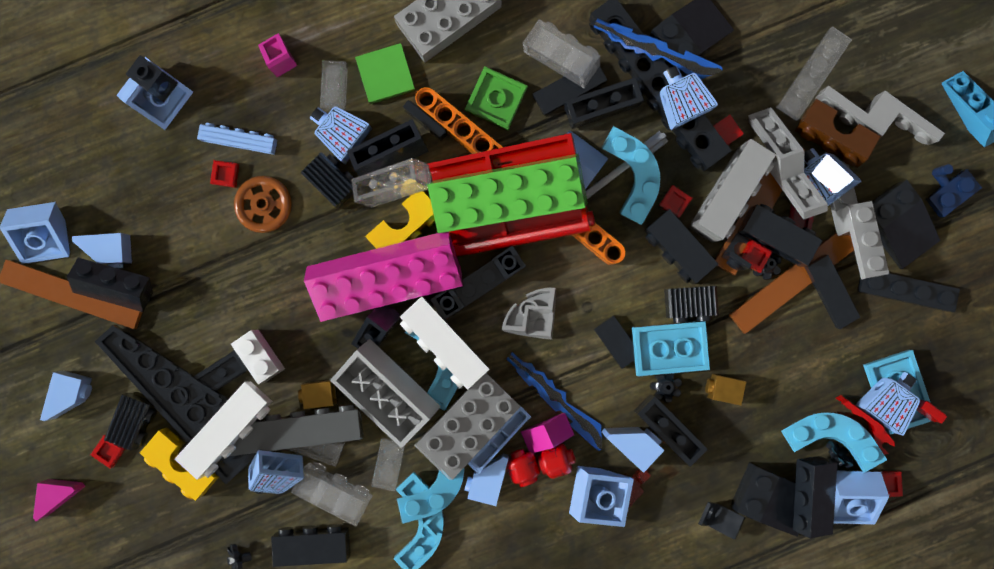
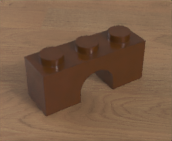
M816 99L806 110L795 132L799 133L805 140L812 141L821 146L824 151L833 153L843 159L846 164L858 168L868 160L880 136L861 124H858L849 134L838 132L833 123L838 111Z

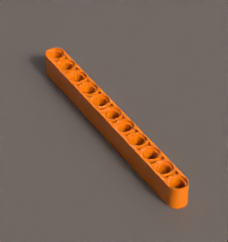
M425 87L416 93L415 100L417 106L440 124L447 134L472 154L480 153L476 149V145L481 141L489 144L490 147L487 151L503 148L433 89ZM425 96L433 98L432 104L428 106L422 105L421 100ZM444 111H448L452 114V117L448 121H442L439 119V115ZM462 126H467L471 132L468 136L463 137L457 133L458 129ZM596 223L594 226H591V231L572 235L608 265L620 263L625 257L623 245ZM590 232H596L600 235L599 244L590 243L588 239ZM609 247H614L618 250L619 257L616 260L608 257L607 250Z

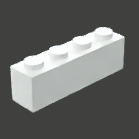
M423 297L419 298L400 316L403 320L400 325L408 334L414 332L420 338L417 343L426 353L431 350L436 355L435 363L443 371L446 368L450 370L453 374L450 379L459 388L464 386L468 390L489 370Z
M251 381L244 382L179 453L175 460L195 479L198 480L205 476L209 478L219 467L216 463L222 457L226 459L236 449L234 446L239 438L243 440L253 430L251 425L257 418L261 420L270 411L268 406L273 401Z

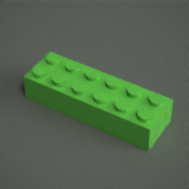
M579 153L438 179L427 184L438 233L582 209L588 203Z

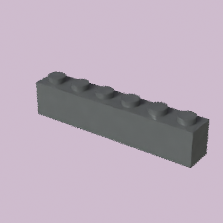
M354 405L339 406V411L330 412L329 408L315 409V414L305 415V411L291 412L288 418H281L280 414L265 416V421L256 422L255 420L251 425L253 430L243 440L239 438L234 444L236 449L229 456L256 453L258 450L274 451L361 440L364 438L361 410L354 409Z

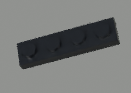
M889 273L862 280L860 277L857 292L955 313L960 289Z

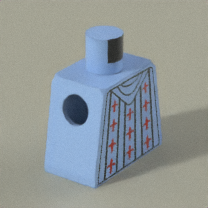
M677 66L671 67L664 72L669 85L662 88L660 97L671 130L712 111L718 105L696 73L682 77Z
M336 106L328 114L318 107L310 116V119L319 125L314 134L343 164H346L350 159L347 150L360 145L372 130L367 122Z
M814 148L804 153V162L807 164L804 173L827 202L828 206L861 182L860 178L834 154L825 153L819 156Z
M906 372L902 373L897 382L893 379L882 378L855 406L891 432L903 436L920 403V399L910 392L917 380Z
M258 450L248 469L249 490L257 494L264 492L281 494L304 478L302 455Z

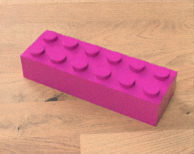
M449 232L436 233L307 266L304 283L320 322L463 286L461 268Z

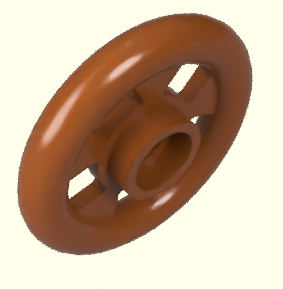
M253 177L245 181L235 195L234 209L238 220L243 226L254 232L267 233L278 229L286 222L291 212L292 203L289 191L282 182L273 177ZM261 185L263 192L254 195L252 188ZM274 189L280 195V197L275 201L274 198L269 194ZM244 200H251V210H244ZM260 200L266 201L264 208H259L258 203ZM277 207L281 211L276 218H273L270 214ZM255 214L264 216L262 223L253 221Z

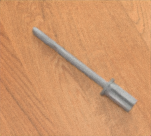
M659 131L643 144L653 154L664 146L668 140L665 138V133ZM627 162L622 163L586 191L587 199L628 169L630 165Z

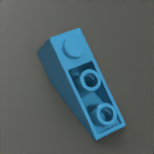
M964 71L943 81L942 86L967 130L983 147L994 142V101Z

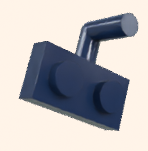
M947 164L933 169L932 175L941 187L925 200L939 218L948 215L982 188L968 169L962 170L951 180L946 175L953 172L952 165Z

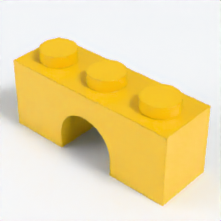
M421 188L417 189L402 203L409 213V222L404 228L399 230L392 229L383 220L365 236L376 249L416 239L422 234L420 230L424 226L428 225L430 227L435 223L431 200Z
M168 428L159 430L142 449L140 454L145 457L144 461L149 466L157 468L163 473L162 476L165 480L175 483L180 487L181 493L185 497L195 501L198 500L219 477L214 472L209 478L205 476L198 480L195 479L175 460L185 442Z

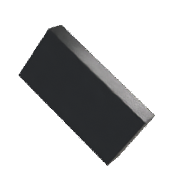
M408 100L404 104L403 108L407 114L441 142L443 141L447 133L440 124L412 101Z
M611 316L593 329L621 369L635 360L633 342L614 316Z

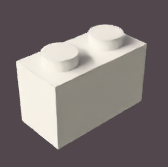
M250 330L231 343L258 385L267 382L285 369L259 330Z

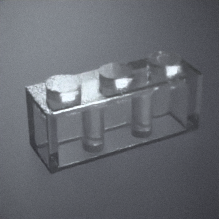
M539 19L523 41L524 53L582 88H585L600 66V55L597 50L591 46H583L578 43L574 36L563 34L550 22L545 23Z
M414 158L351 179L354 202L371 208L427 190V184L431 183L429 165Z
M309 462L303 468L304 478L295 484L291 493L357 526L373 495L369 494V490L362 485L357 484L354 486L348 483V479L341 474L335 473L333 475L327 472V468L317 462H313V464Z

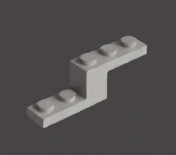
M830 86L821 90L815 98L837 110V115L840 116L839 119L844 124L852 125L853 127L861 124L880 137L884 135L893 121H895V125L900 129L908 130L915 135L914 138L922 144L930 145L936 143L945 134L887 91L876 95L865 111Z
M770 107L748 115L749 124L768 150L776 154L772 161L775 165L770 173L803 220L828 211L827 202L804 173L803 148L773 109Z
M853 187L830 204L836 233L838 236L851 234L861 280L887 275L889 270L872 201L858 203Z

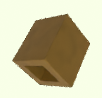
M712 374L711 379L707 380L705 392L708 393L707 398L741 406L746 381Z
M330 380L304 383L298 391L299 402L303 404L304 409L337 404L335 385Z

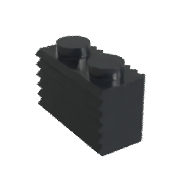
M321 152L301 171V174L334 207L339 209L358 190L354 185L357 180L348 171L343 174L337 168L340 163L331 154L326 157Z
M717 286L664 289L666 318H673V323L688 322V317H697V321L712 320L713 315H719Z
M132 393L122 394L104 441L130 451L139 448L147 439V425L151 424L156 416L157 411L154 410L155 407L148 399Z

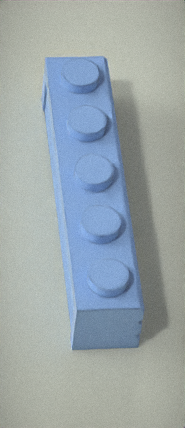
M211 123L200 124L197 139L202 142L275 155L277 140L273 138V135L264 134V136L258 135V132L254 131L245 133L244 130L235 128L234 131L222 125L218 128L214 127L215 125Z
M520 407L473 457L468 465L477 474L480 473L531 416Z

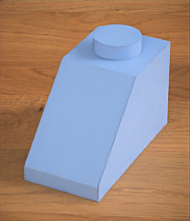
M128 234L72 236V241L96 263L118 269L123 268V264L132 263L131 240Z
M67 371L53 372L40 420L56 419L84 403L91 394L92 386L90 383L92 378Z
M502 454L490 461L480 473L477 474L474 471L473 477L468 476L464 490L469 492L467 499L493 506L497 505L508 462V454Z

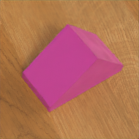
M279 33L258 45L267 67L276 77L298 66Z
M561 413L521 431L529 452L533 453L554 448L574 435L565 413Z
M47 479L37 483L33 519L39 521L49 516L82 490L85 485L82 482Z

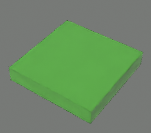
M401 43L355 57L369 104L415 91Z
M484 66L465 111L508 131L528 86Z

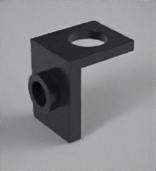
M141 55L126 73L129 78L163 102L166 101L178 85L177 81ZM168 82L167 89L159 93L160 85Z
M740 233L735 235L721 256L727 260L726 264L737 271L747 270L752 266V264L738 256L734 251L737 243L743 242L747 245L749 241Z
M708 501L698 524L709 526L732 539H736L745 517L716 502Z

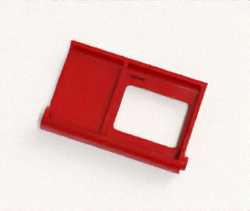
M572 133L428 163L427 167L434 181L577 153ZM586 205L582 209L449 231L456 256H463L591 231V226L595 225L593 211H588Z

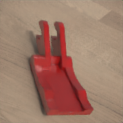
M842 395L836 397L853 414L866 420L870 435L883 454H889L882 447V444L887 442L895 447V443L884 427Z

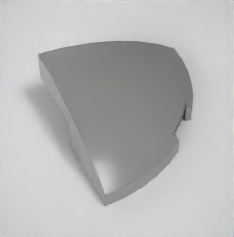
M543 288L526 294L527 299L519 305L515 303L510 308L504 319L502 331L534 338L552 339L556 288Z

